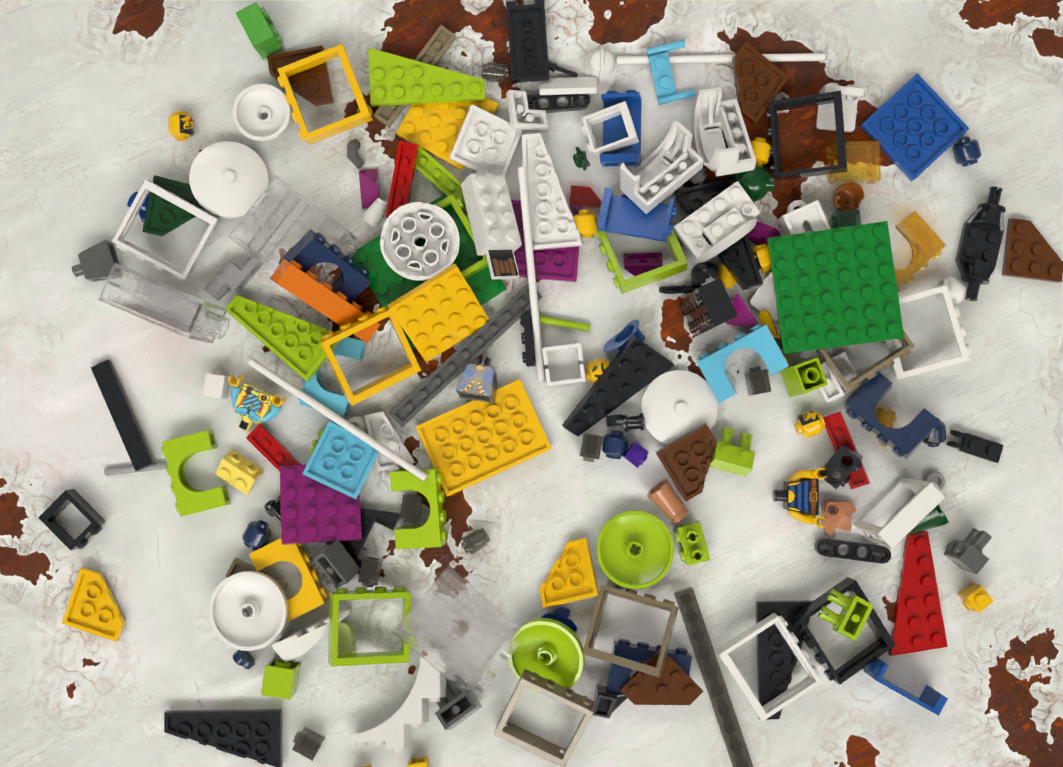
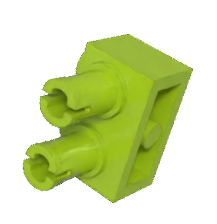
M723 427L720 442L718 441L715 444V448H713L709 467L746 477L752 470L755 451L750 450L753 435L748 434L747 436L746 432L741 433L739 447L733 446L731 443L734 429L730 428V431H728V427Z
M698 520L675 526L674 537L676 543L680 542L682 550H679V555L682 562L685 561L689 566L710 560L701 523Z
M832 588L829 592L832 595L828 594L827 600L841 606L842 611L840 614H837L823 606L821 611L826 613V615L819 612L818 617L832 624V630L850 640L856 641L874 605L856 595H849L847 597Z

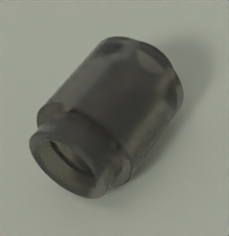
M483 63L482 79H486L487 82L505 83L506 79H509L510 67H507L506 63Z
M481 528L463 537L461 545L466 553L470 552L473 555L487 546V543L491 540L484 528Z

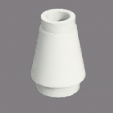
M378 197L365 211L363 220L376 227L377 224L381 223L388 202Z

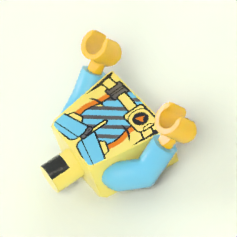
M232 373L228 378V382L231 385L232 406L234 407V413L242 416L238 427L249 431L253 422L263 424L279 415L282 404L287 400L286 397L280 400L279 392L276 395H272L249 383L242 382L241 384L243 376L240 375L235 379L234 373Z

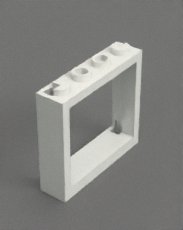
M145 179L112 242L116 243V247L120 248V250L124 252L129 250L135 253V258L143 262L148 260L153 263L152 266L160 271L165 269L171 272V277L181 281V279L185 280L190 275L220 219ZM150 191L209 223L184 270L124 239Z
M947 285L899 298V304L942 292L961 356L903 371L900 358L897 357L893 360L895 362L893 367L897 379L969 361V356L972 355L969 344L965 345L964 343L965 329L963 325L959 326L957 318H960L959 309L957 306H953L952 299H955L952 288H948ZM894 340L886 341L889 354L897 350Z
M902 478L853 526L867 540L894 548L945 496L934 482ZM913 495H915L907 504H905Z
M772 613L716 650L762 722L821 684L817 668L814 665L810 666L807 661L810 659L803 648L799 649L797 637L793 632H788L786 628L788 624L782 615L778 616L775 613ZM775 624L808 677L764 706H761L728 653Z

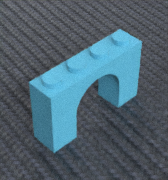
M760 323L751 328V333L747 335L741 333L734 337V342L728 345L725 342L716 347V352L710 354L708 351L699 356L700 360L697 364L719 403L737 394L725 369L726 360L733 351L741 348L756 351L763 359L771 375L789 366L767 325L762 326Z
M346 337L334 349L333 354L334 356H345L362 361L367 343ZM321 367L310 381L303 379L305 382L304 388L301 389L303 392L336 414L348 416L350 404L347 402L346 397L328 391L321 383ZM298 398V400H300V405L311 407L310 405H308L307 403Z

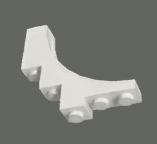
M445 649L420 650V665L416 681L401 708L379 726L365 732L349 734V743L356 742V746H366L368 742H374V745H385V750L392 749V753H403L404 749L410 748L411 728L422 727V723L429 722L428 702H439L441 697H447Z

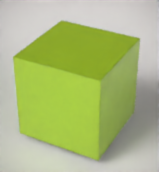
M818 357L797 363L780 371L789 397L805 394L828 385Z
M272 659L265 666L261 695L290 700L297 691L301 663H293L291 661L285 663L284 660Z

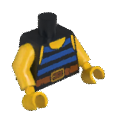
M826 468L799 470L791 475L788 481L783 482V490H773V501L783 502V509L788 510L789 515L799 522L815 524L819 528L826 527L820 525L819 520L821 518L827 519V517L815 516L819 515V480L827 477L821 476L819 471Z

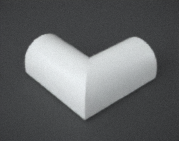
M508 90L506 92L511 129L545 131L548 129L546 110L529 109L526 91Z

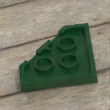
M154 175L153 183L206 211L196 201L190 184ZM150 192L142 232L164 236L196 216Z

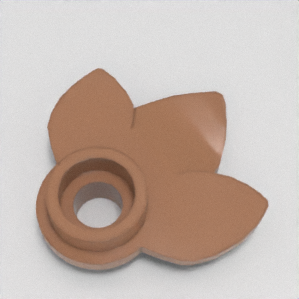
M834 499L824 501L821 507L823 515L827 517V519L821 520V524L826 526L823 528L828 535H832L836 528L851 531L852 524L849 515L856 512L854 505L847 501L838 502ZM830 505L834 507L832 512L828 511Z

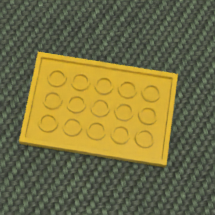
M520 379L497 389L495 403L473 400L416 426L433 467H440V472L443 473V483L441 485L447 497L552 449Z

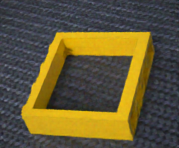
M343 44L278 68L280 76L277 79L282 88L285 87L287 92L284 94L287 104L292 105L293 111L291 115L294 122L299 123L300 129L298 133L300 138L309 145L373 121ZM339 57L359 106L360 113L309 132L288 77Z
M378 307L375 309V313L371 315L364 314L357 318V322L343 324L339 327L340 330L334 333L329 331L322 336V339L318 340L347 402L352 406L421 371L402 327L389 307ZM389 317L409 363L352 392L330 345Z

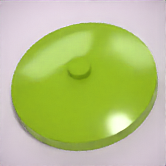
M626 511L612 517L602 527L597 538L596 556L601 570L612 582L629 589H643L656 584L667 574L674 557V544L668 528L660 519L644 511Z
M537 618L521 625L512 636L508 646V662L517 680H519L523 670L526 669L568 688L573 687L578 681L584 668L585 654H582V643L574 631L565 624L549 618ZM525 686L526 688L530 689L531 691H534V692H536V693H539V692H537V691H535V690H533V689H531V688Z

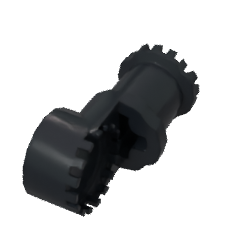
M640 413L638 416L629 417L623 414L606 416L607 427L623 425L625 432L634 429L645 430L643 413Z

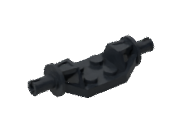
M990 187L987 203L978 204L977 210L963 224L955 261L962 275L961 280L968 283L965 300H978L980 285L989 284V278L996 267L1004 232L1003 213L1006 212V208L999 205L1003 191L1002 188ZM986 212L984 219L979 220L982 213ZM968 265L973 266V274H972V275L969 274V266H968Z

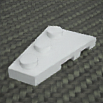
M384 411L364 416L369 436L411 464L416 463ZM379 452L375 460L377 472L400 467L399 464Z

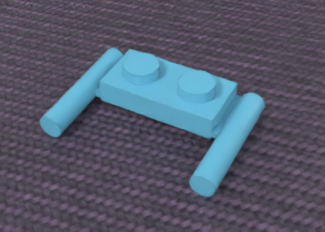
M684 39L646 48L658 105L696 96L695 89L675 92L676 89L667 51L684 48Z

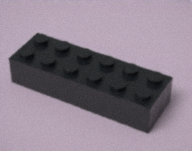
M721 278L697 288L680 302L681 306H679L682 315L686 316L689 321L687 323L691 334L694 333L695 336L738 316Z

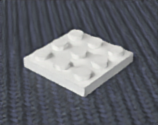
M471 104L448 159L476 172L478 170H487L490 174L505 175L523 130L511 129L509 122Z

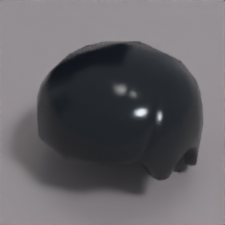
M703 262L695 265L691 270L692 285L703 284L706 282V278L709 279L710 276L715 279L716 275H720L719 267L712 262Z

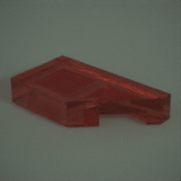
M571 185L569 205L601 207L602 201L591 187Z

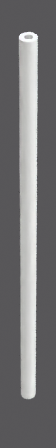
M825 53L762 54L770 62L825 60ZM735 54L669 55L670 63L733 62L732 58ZM617 56L616 64H649L648 56Z
M518 167L537 380L540 381L545 380L526 167Z
M252 358L249 361L248 365L421 480L425 481L428 474L255 359Z

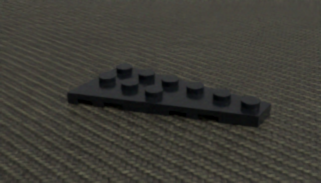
M814 600L756 601V624L772 613L778 616L782 615L788 624L786 626L788 632H793L799 641L797 645L801 650L804 635L795 628V620L792 615ZM810 618L804 621L806 625L809 624ZM775 624L756 635L758 701L761 706H764L787 690L788 685L791 683L793 669L797 663L796 656ZM782 709L766 720L780 719Z
M282 709L166 711L164 713L165 733L186 740L191 739L205 746L210 745L216 747L217 750L242 758L247 757L256 760L260 764L283 767Z

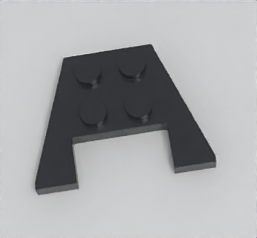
M360 508L362 540L340 541L361 569L358 574L367 583L376 566L358 556L374 523H379L394 530L401 516L400 513Z

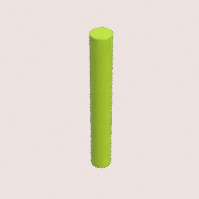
M539 315L540 323L590 331L591 324Z

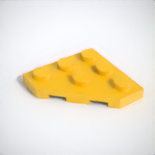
M588 538L570 541L564 547L565 550L562 555L557 559L546 581L539 588L543 608L600 596Z
M82 567L80 568L62 624L117 642L120 640L125 625L124 617L103 574Z

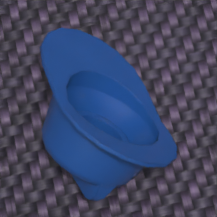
M633 320L627 324L622 331L604 345L603 351L610 352L616 348L621 350L632 334L644 341L645 336L638 328L639 320Z

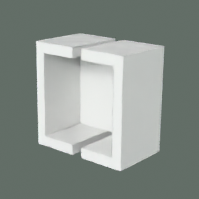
M581 343L542 348L544 366H548V369H545L547 387L586 381L584 364L579 365L578 363L583 361Z

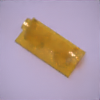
M888 407V411H885V408H877L875 414L878 421L886 427L894 428L893 422H897L896 411H892V407ZM878 440L881 446H889L887 443L884 445Z

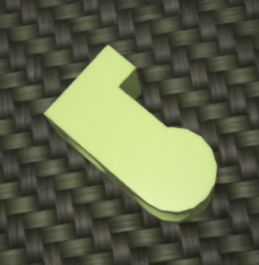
M346 620L338 623L337 654L357 653L353 626Z

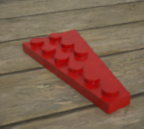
M924 531L907 535L903 553V569L900 573V588H898L894 612V628L891 632V638L896 645L889 650L888 655L890 656L948 647L928 532Z

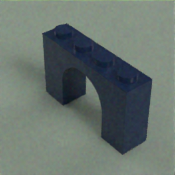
M311 229L279 261L280 264L283 259L291 262L293 259L302 266L300 270L305 273L318 263L329 262L339 266L341 272L338 279L331 285L333 287L331 291L335 294L338 291L348 297L346 301L349 303L372 282L369 276L370 272L365 266L356 264L353 257L349 254L344 255L336 244L333 243L331 245L327 242L324 235L320 232L315 233Z
M876 371L878 375L868 380L845 404L846 414L852 419L857 418L866 431L874 432L877 435L876 438L885 445L887 443L891 446L893 453L901 458L903 456L907 459L939 426L940 420L924 408L908 425L902 428H889L881 424L875 416L874 409L877 403L892 389V382Z
M619 639L618 641H613L612 654L639 662L640 660L651 658L662 645L652 647L645 642L632 644L629 640ZM668 649L667 654L689 675L692 656L687 652V649ZM610 663L607 690L609 692L622 693L620 688L630 679L632 669Z

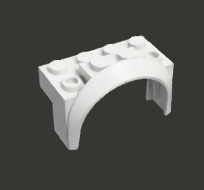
M721 87L699 90L693 119L697 153L704 159L703 164L711 171H715L716 177L754 170L756 158L737 99L721 101ZM714 126H718V128H715V129L704 130L705 128H711V127H714ZM722 130H723V132H724L725 139H726V142H727V145H728V148H727V149H726V146H725V142H724Z
M678 121L672 123L663 142L641 163V166H637L631 171L625 167L624 163L620 166V190L645 214L650 212L703 168L704 159L691 149L693 134ZM664 156H666V157H667L671 162H673V163L670 164V163L664 158Z
M737 181L675 225L673 230L683 244L681 249L692 265H697L716 256L750 232L756 226L757 215L761 212ZM702 233H704V235L707 237V239L710 241L712 245L708 244V242L702 236Z

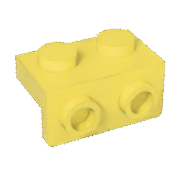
M232 450L222 458L215 475L245 495H248L257 478L262 475L264 470Z

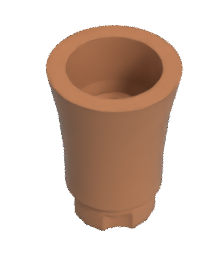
M668 479L659 482L646 495L674 523L682 520L689 512L671 487Z

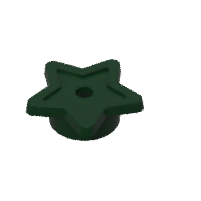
M576 147L577 153L573 155L574 163L578 168H583L585 171L590 166L586 152Z

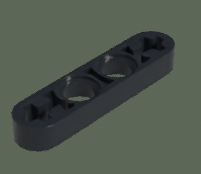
M589 94L527 95L528 104H533V100H536V109H533V105H529V109L546 110V113L569 112L588 108L590 96ZM571 97H573V101L579 100V97L587 100L584 101L583 105H580V102L577 101L573 103L574 106H571ZM559 98H566L568 104L565 107L559 106L557 103ZM541 99L548 100L549 106L547 108H541L538 105Z
M820 538L814 544L815 551L826 557L880 564L887 563L891 559L890 550L881 545ZM825 542L826 545L832 546L833 550L825 549L823 552L820 549V545H823ZM842 544L848 547V551L844 555L838 552V548ZM860 547H865L867 550V554L864 557H859L857 554ZM881 549L885 553V556H882L881 559L879 556L872 555V551L880 553Z

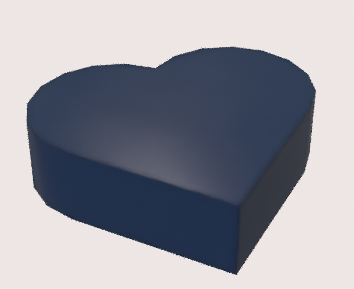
M237 650L233 654V660L237 665L243 666L248 670L255 665V660L248 651Z

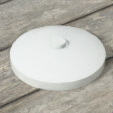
M218 142L206 147L194 159L189 174L192 193L200 206L215 216L227 219L241 218L254 212L265 200L269 187L268 172L263 160L251 148L237 142Z
M675 370L658 376L647 386L642 396L640 409L641 413L644 414V424L648 432L658 441L668 445L704 423L707 424L711 431L717 418L718 404L711 387L702 377L689 371Z
M257 571L238 572L223 580L213 592L209 604L210 623L216 635L228 646L242 651L261 649L272 643L282 633L288 619L286 595L281 586L264 573Z

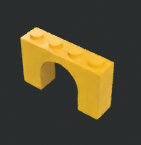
M280 538L250 553L249 556L257 571L279 561L291 562L299 568L303 579L302 587L298 594L287 599L288 622L325 604L328 601V592L324 586H321L319 573L311 566V557L307 551H304L303 544L282 545Z

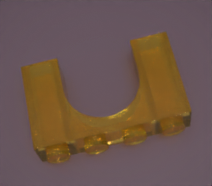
M916 211L907 215L895 226L908 241L912 249V258L909 265L902 270L895 269L898 292L900 291L899 287L903 283L906 285L914 279V273L923 271L929 265L927 262L931 258L934 260L943 253L941 250L946 246Z

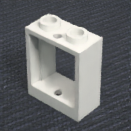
M626 101L582 117L584 124L581 125L584 136L587 135L589 142L586 143L589 153H593L596 158L600 157V154H609L639 143ZM622 114L629 137L598 148L591 126Z

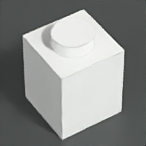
M213 370L212 374L206 373L202 396L227 399L228 378L230 376H224V372Z

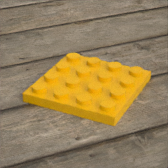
M487 97L486 101L412 104L396 135L410 143L416 142L426 152L463 171L465 166L448 158L470 105L472 104L495 115L499 104Z
M455 263L388 304L390 311L426 362L475 333L489 321L488 316Z

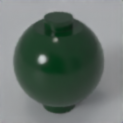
M755 164L754 170L735 173V176L731 177V185L738 181L752 202L763 199L768 191H774L775 176H770L767 169L759 164Z

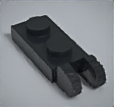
M523 313L520 316V325L524 327V333H521L522 344H525L522 360L523 363H526L527 367H535L532 317L528 313Z
M956 430L950 431L952 436L962 438V442L957 444L953 441H947V446L994 463L999 462L1003 444L969 433H962Z

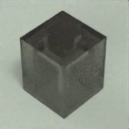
M761 366L749 368L750 372L744 373L749 396L772 392L767 369L761 370Z
M583 433L579 456H582L584 461L594 462V459H599L603 436Z
M403 494L400 518H404V521L409 523H416V520H420L424 496Z
M364 556L358 582H361L365 587L378 585L383 559Z
M305 727L302 732L298 731L292 741L295 743L292 750L313 761L325 737Z

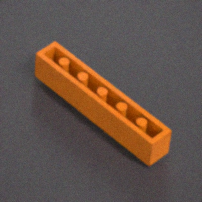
M283 259L270 277L276 284L340 326L348 322L353 324L358 321V317L364 314H372L369 311L366 313L360 311L363 307L354 301L351 304L347 302L348 297L338 291L335 294L331 291L333 287L325 281L322 283L316 281L318 277L309 270L306 273L300 270L302 266L293 259L291 262ZM376 322L354 333V335L368 343L380 324Z

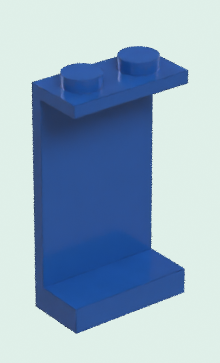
M627 90L625 93L608 91L607 94H601L604 102L603 109L626 101L639 139V143L609 154H600L601 165L603 167L621 166L624 163L625 166H641L642 97L640 92ZM622 114L603 121V146L629 137Z
M605 187L597 221L598 231L667 242L668 235L672 236L674 224H671V218H675L677 206H674V198H670L669 204L659 203L650 212L645 214L630 198L613 196V188Z
M879 658L864 667V672L877 682L938 716L948 700L947 697L928 685L925 686L918 698L884 679L882 676L888 664Z

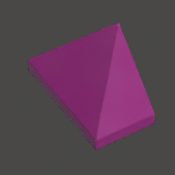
M378 169L359 171L362 209L369 208L380 197Z
M757 222L756 226L747 233L749 241L757 246L762 244L768 246V238L782 236L775 227Z
M662 252L624 254V269L633 276L663 266Z
M736 294L733 296L731 302L738 316L727 321L726 324L749 329L758 325L759 323L740 295Z

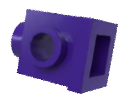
M633 441L627 449V453L622 457L638 468L646 461L649 453L645 448Z

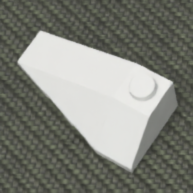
M352 606L339 612L338 623L353 610ZM329 616L280 637L272 644L273 649L285 663L290 660L293 663L304 658L303 655L329 632Z

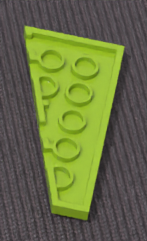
M368 48L371 106L486 101L484 79Z
M238 295L226 307L225 310L304 380L310 381L327 358L318 340L322 339V336L330 330ZM342 340L330 345L332 352Z

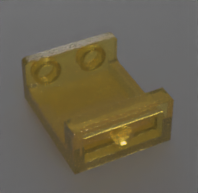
M880 141L845 142L848 172L826 175L829 178V184L837 181H867V184H875L881 180ZM833 142L826 150V159H829V166L838 165L837 142Z

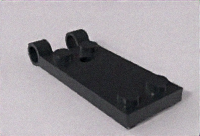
M506 0L512 83L549 80L544 0H534L535 4L516 5V0ZM524 23H529L530 27L524 28L523 25Z

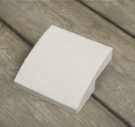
M845 351L831 357L846 381L857 376ZM825 362L820 363L828 385L819 389L827 403L851 391L850 388L848 390L842 388Z

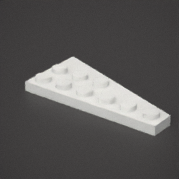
M541 133L522 135L523 167H526L533 250L584 246L543 135Z

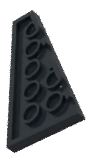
M728 178L675 190L673 195L689 216L730 187ZM702 233L709 245H712L704 233ZM747 234L717 254L743 291L763 285Z
M632 334L562 426L579 437L675 364Z

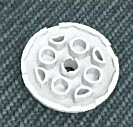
M422 202L403 205L390 214L383 225L380 239L383 257L390 268L402 277L417 281L429 280L450 267L458 255L460 245L459 232L451 216L434 204ZM422 238L426 241L423 247L415 245L417 239Z

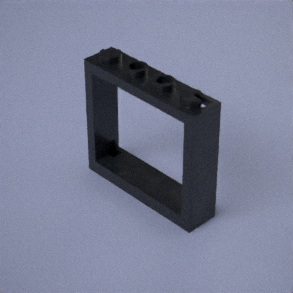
M841 91L769 101L770 108H767V119H771V127H768V136L772 138L773 144L770 145V157L774 158V164H771V173L777 181L848 172ZM834 103L838 165L782 172L778 111Z
M847 577L833 587L842 594L848 591L850 595H856L869 602L857 581ZM828 590L792 615L795 620V628L805 636V644L815 652V660L825 668L824 674L826 677L840 685L896 644L875 610L872 609L867 623L878 640L834 670L804 622L820 611L823 606L826 607L832 602L827 600L828 594L832 595L829 593L830 590Z

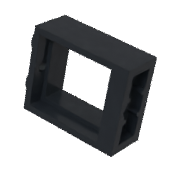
M75 489L65 490L38 517L70 551L84 548L89 543L88 539L92 535L98 534L103 529L102 525L106 522ZM70 503L91 522L75 540L54 520Z

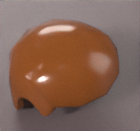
M854 182L840 185L833 195L835 208L845 213L858 209L865 197L863 188Z

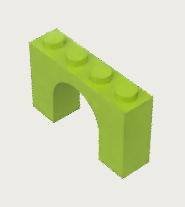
M213 430L162 441V454L167 460L166 470L168 475L171 476V491L175 494L177 501L175 507L176 511L180 513V517L231 504L227 485L202 491L193 488L185 477L186 463L193 455L217 449Z
M440 467L419 468L428 474L425 481L406 469H396L390 472L391 491H418L427 498L430 504V516L425 524L419 526H400L394 530L396 549L442 547L446 544L448 532L444 526V522H446V511L443 510L445 494L441 489L443 473L440 472Z

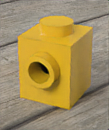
M973 582L957 593L962 599L961 602L964 607L969 611L972 610L980 613L994 602L983 586Z

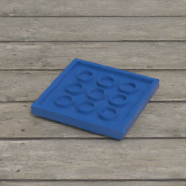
M918 73L860 125L862 130L911 182L969 130V127Z

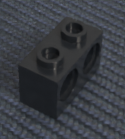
M844 442L823 466L826 469L820 470L819 473L821 476H827L824 480L837 490L840 485L844 487L850 480L848 476L852 471L856 473L863 465L861 463L863 456ZM846 455L851 456L853 463H845L843 457ZM832 470H837V471H839L840 474H841V477H840V478H834V477H832V476H831V471H832Z

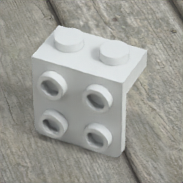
M828 83L819 91V94L841 91L844 131H854L857 102L863 97L864 88H858L856 85H847L845 87L839 86L837 83ZM834 103L818 105L816 121L818 129L836 131Z
M770 271L764 278L763 285L758 287L750 299L749 304L759 312L763 310L769 311L773 321L779 323L772 272Z

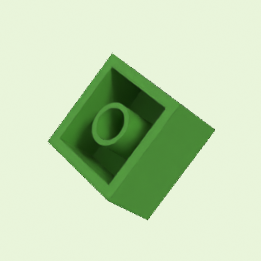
M257 2L236 12L251 44L263 60L268 55H273L283 50L280 44L283 41L264 7L260 8Z

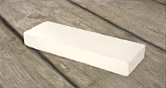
M597 77L549 78L548 81H540L539 93L540 95L597 93Z

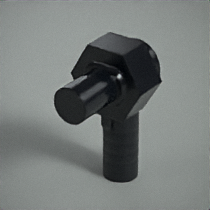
M279 495L277 500L271 499L268 501L264 508L271 518L276 516L281 521V501Z

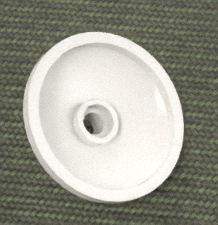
M255 84L247 87L238 95L233 106V119L237 128L247 138L263 142L277 138L286 130L291 118V108L287 104L284 94L278 88L269 84ZM264 114H268L266 119H263Z

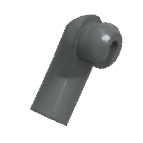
M354 139L347 144V157L357 169H360L365 163L358 156V149H360L361 144L358 140Z

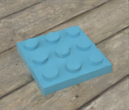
M329 421L302 475L357 499L379 451L345 428Z

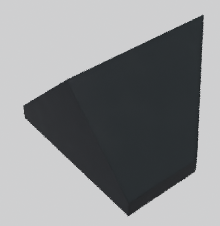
M596 685L593 715L610 719L611 714L627 697L622 693L609 692L606 686Z

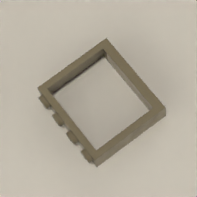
M904 331V338L898 339L902 345L900 348L849 381H846L825 349L817 350V352L844 390L850 388L852 391L861 386L860 381L867 378V380H870L878 375L876 371L880 368L887 369L895 364L893 360L900 356L902 359L910 354V349L914 347V344Z
M608 583L607 586L601 584L600 596H598L582 654L661 678L679 608L675 606V602L667 599L661 602L655 600L656 596L645 593L643 597L637 595V591L629 588L623 591L619 590V586ZM608 594L670 612L656 668L593 649Z
M524 669L496 725L494 735L554 764L565 767L594 713L595 702L588 699L587 696L575 693L571 688L560 686L551 679L543 678L536 672L533 673ZM524 686L584 713L566 749L507 722Z

